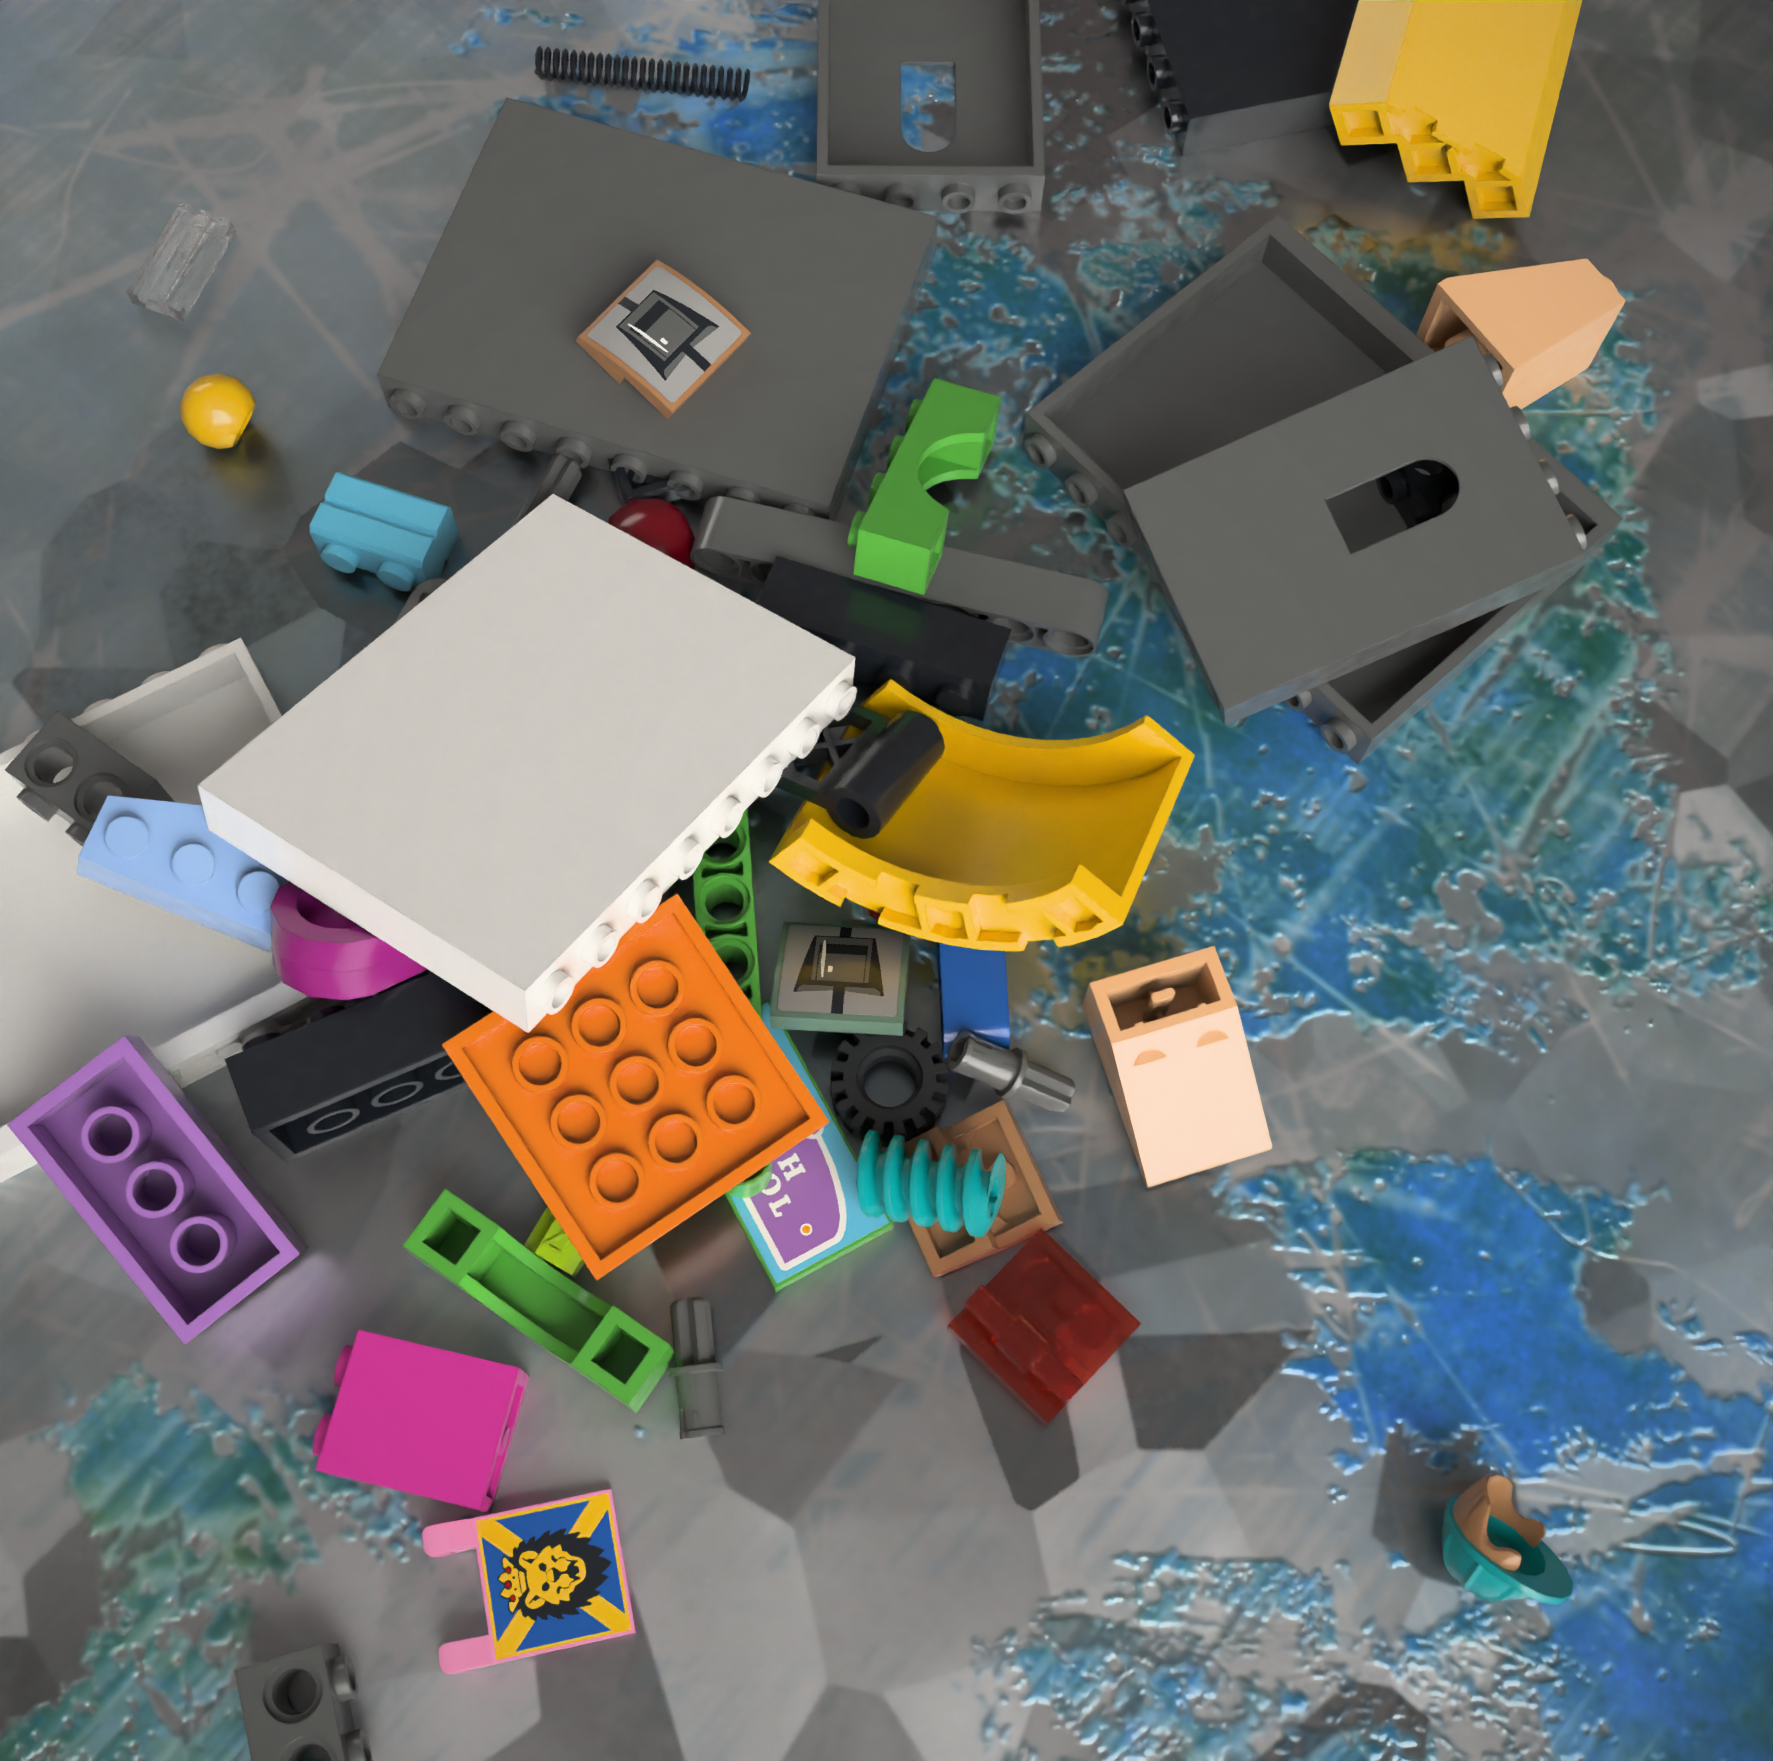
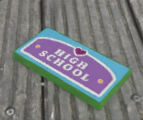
M768 998L761 1002L763 1023L829 1120L828 1124L773 1160L772 1178L767 1187L759 1194L748 1198H738L727 1193L724 1194L775 1292H778L892 1230L894 1223L886 1212L879 1218L865 1216L862 1212L856 1188L858 1158L786 1029H771V1001Z

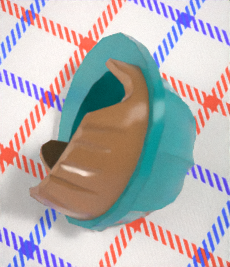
M1489 1473L1475 1482L1463 1494L1450 1497L1445 1506L1442 1527L1444 1565L1450 1575L1461 1583L1463 1589L1469 1590L1479 1599L1489 1602L1522 1599L1527 1596L1538 1602L1554 1605L1567 1601L1573 1589V1582L1568 1570L1555 1553L1542 1541L1545 1536L1544 1524L1536 1519L1524 1518L1515 1511L1511 1501L1513 1487L1511 1481L1502 1475Z

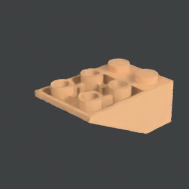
M1215 946L1089 983L1082 1008L1146 1188L1271 1150L1272 1144L1238 1007Z

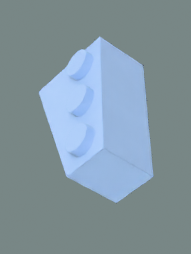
M108 795L78 856L77 874L267 952L272 947L270 905L278 888L289 881L209 831L202 805Z

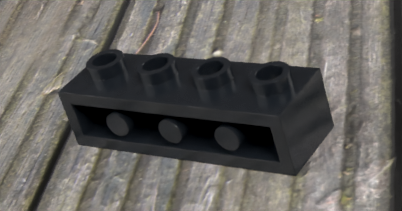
M779 556L776 557L756 602L761 607L856 657L853 681L879 689L892 679L909 693L929 705L938 707L954 716H967L979 721H983L1001 673L1012 630Z

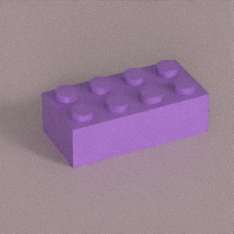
M123 1036L7 1124L184 1345L308 1248L307 1244L138 1036Z

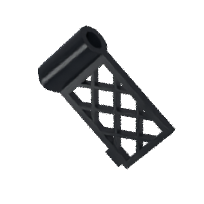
M853 703L850 711L842 720L836 721L833 719L819 735L822 743L815 744L806 757L802 759L796 757L794 761L792 760L788 764V767L783 769L776 788L827 809L833 822L851 836L861 839L873 838L879 834L942 757L945 749L944 738L936 723L924 714L906 710L900 711L892 718H889ZM851 725L864 731L859 737L833 741L829 729ZM828 761L831 770L819 782L798 773L795 766Z

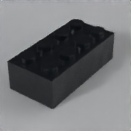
M432 972L410 982L406 979L348 1008L344 1006H331L312 1014L306 1020L307 1025L283 1035L274 1032L257 1036L242 1046V1052L226 1058L225 1062L251 1133L287 1163L468 1086L442 1044L492 1013L493 1010Z

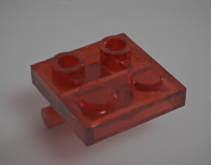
M1041 1228L985 1287L981 1285L964 1303L965 1308L948 1324L947 1330L1032 1414L1047 1426L1133 1334L1141 1323Z

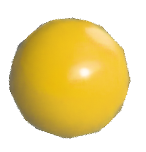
M215 373L201 376L194 380L183 392L179 406L181 420L191 436L201 445L225 449L236 445L248 425L257 403L251 391L238 378Z

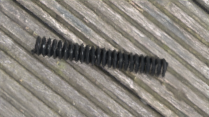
M539 45L535 52L536 69L534 73L541 80L547 77L550 81L556 78L558 82L564 79L567 83L573 80L578 84L582 81L584 85L590 82L593 86L599 83L604 87L608 84L610 88L617 85L619 89L623 86L628 90L634 87L636 91L642 87L645 92L651 88L654 93L660 90L664 94L668 90L672 95L677 91L680 96L683 93H686L688 96L694 93L697 98L703 94L705 98L711 95L714 99H717L720 95L723 101L729 97L731 101L738 98L740 102L745 100L750 82V70L747 68L744 74V85L741 93L742 70L739 67L736 70L733 91V69L730 66L727 69V81L724 91V67L720 66L715 91L716 67L712 65L709 72L708 88H706L707 66L704 63L701 66V79L698 89V65L694 63L689 89L690 64L688 62L684 64L682 86H680L681 63L677 61L675 63L674 83L672 86V62L669 60L666 63V79L663 87L664 62L660 59L657 63L656 84H654L655 60L651 58L648 65V81L646 84V59L643 57L640 60V77L637 84L638 59L634 56L631 60V78L628 81L629 57L627 55L623 57L622 78L620 82L621 58L618 54L614 57V75L611 81L612 56L608 53L605 57V76L602 79L603 55L601 52L596 57V76L594 79L595 55L592 51L588 54V73L585 78L586 53L583 50L579 53V74L577 77V52L575 49L570 54V74L568 77L569 52L566 48L562 51V71L560 75V50L558 48L553 50V72L551 75L552 52L549 46L544 51V72L542 74V47Z

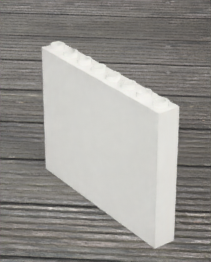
M552 494L198 784V789L209 831L529 1033L547 1013L553 1015L564 1007L574 990L575 984L592 967L600 968L611 958L617 948L619 939L636 922L644 923L653 915L661 901L662 895L679 878L685 880L693 874L701 862L703 853L719 837L726 838L736 829L743 816V812L759 796L762 798L767 797L774 790L781 778L783 769L788 767V764L792 760L794 761L796 757L800 759L806 757L814 748L822 730L833 719L840 721L847 715L857 694V689L853 686L856 657Z
M239 638L228 644L211 646L203 651L197 659L172 671L153 674L145 679L141 686L114 699L97 701L88 706L83 714L71 720L155 778L175 802L202 805L198 784L278 720L283 713L257 663L243 640ZM39 730L31 733L23 743L0 753V1183L37 1164L36 1160L7 1124L123 1036L140 1037L182 1089L226 1066L225 1059L242 1052V1046L247 1041L267 1033L275 1032L283 1035L307 1024L306 1020L312 1014L331 1006H342L353 1000L309 997L281 981L272 962V947L267 952L78 875V856L83 847L65 833L71 824L58 814H55L47 822L16 798L23 788L5 771L7 766ZM73 766L61 770L55 776L53 783L65 779L70 774Z

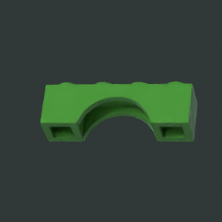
M934 378L924 399L915 398L907 416L906 435L897 434L888 455V470L886 474L877 472L873 479L868 496L869 508L867 512L858 510L852 521L848 536V546L856 548L854 575L921 595L925 594L943 555L949 509L934 500L926 490L938 483L949 480L978 479L995 442L1002 397Z
M444 1189L402 1245L420 1262L636 1414L675 1359V1352L670 1344L614 1305L601 1300L561 1274L519 1243L499 1225L447 1189Z

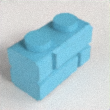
M342 472L335 473L325 493V501L320 503L309 525V533L321 559L327 565L344 573H353L356 567L376 573L380 581L400 591H409L412 585L417 587L429 579L440 578L444 569V562L449 559L457 542L459 532L451 507Z

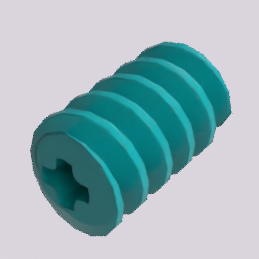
M869 1130L865 1135L859 1152L856 1188L860 1208L865 1216L879 1218L886 1212L891 1221L904 1223L912 1216L917 1226L931 1227L938 1220L943 1231L957 1232L965 1223V1228L970 1236L983 1237L990 1230L997 1217L1005 1191L1006 1160L1003 1153L998 1154L989 1171L984 1170L981 1149L973 1148L965 1165L961 1166L958 1165L956 1145L946 1144L939 1160L933 1161L930 1141L920 1139L912 1157L906 1156L904 1136L895 1134L890 1141L887 1151L882 1152L879 1132Z

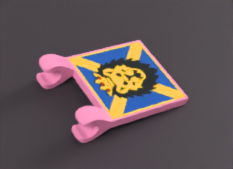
M612 1489L470 1519L434 1524L423 1529V1548L430 1557L438 1558L476 1548L489 1635L446 1643L439 1647V1662L443 1673H462L636 1633Z

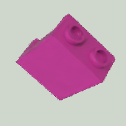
M358 1330L353 1346L346 1345L343 1348L336 1365L334 1385L340 1387L333 1413L332 1415L324 1414L314 1436L312 1452L314 1456L319 1457L315 1470L331 1476L356 1480L491 1514L529 1375L519 1367Z

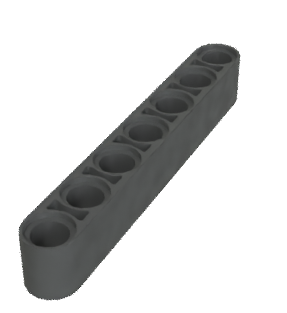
M723 496L712 497L707 500L690 553L691 561L708 573L762 586L765 584L776 557H783L1012 629L1009 638L1011 643L1075 657L1088 656L1096 651L1109 598L1108 590L1103 585L1088 578L947 546L943 548V555L925 594L921 595L854 575L856 548L848 546L850 524Z

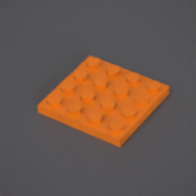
M678 894L660 904L644 923L636 922L619 939L617 948L611 958L600 968L592 967L575 984L574 990L564 1007L553 1015L547 1013L529 1033L493 1011L442 1044L596 1281L829 1123V1120Z

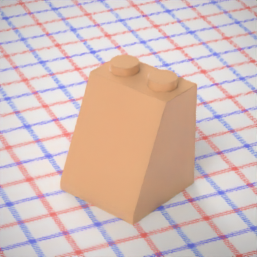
M1587 258L1448 277L1437 284L1416 336L1434 352L1473 336L1482 354L1489 352L1495 358L1503 378V387L1500 389L1509 407L1518 406L1520 409H1523L1589 367L1626 300L1618 293L1614 283L1608 277L1602 275Z

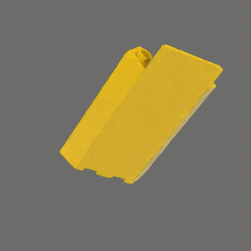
M1359 0L1329 102L1341 146L1397 143L1407 183L1464 181L1473 219L1530 217L1582 0Z

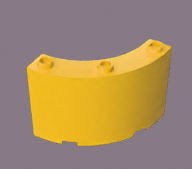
M890 679L863 701L860 706L892 718L900 711L906 710L928 716L936 723L944 738L945 749L942 757L875 837L861 839L851 836L833 822L827 809L804 800L768 861L791 879L825 900L841 907L844 899L847 898L863 907L880 913L877 924L917 938L951 946L993 951H1024L1028 941L1051 939L1054 940L1058 947L1074 945L1099 937L1123 925L1195 754L1148 715L1115 731L1088 738L1041 740L1001 734L954 718L925 703ZM848 725L839 740L859 737L864 731ZM826 761L816 778L819 782L831 770L828 761Z

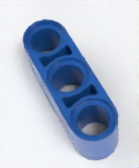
M936 942L943 1058H947L952 1042L963 1030H967L985 1039V1041L1010 1050L1005 951L979 950Z

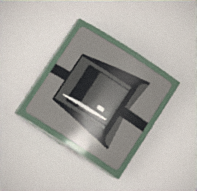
M784 922L779 942L771 1000V1029L903 1036L911 935L887 927Z

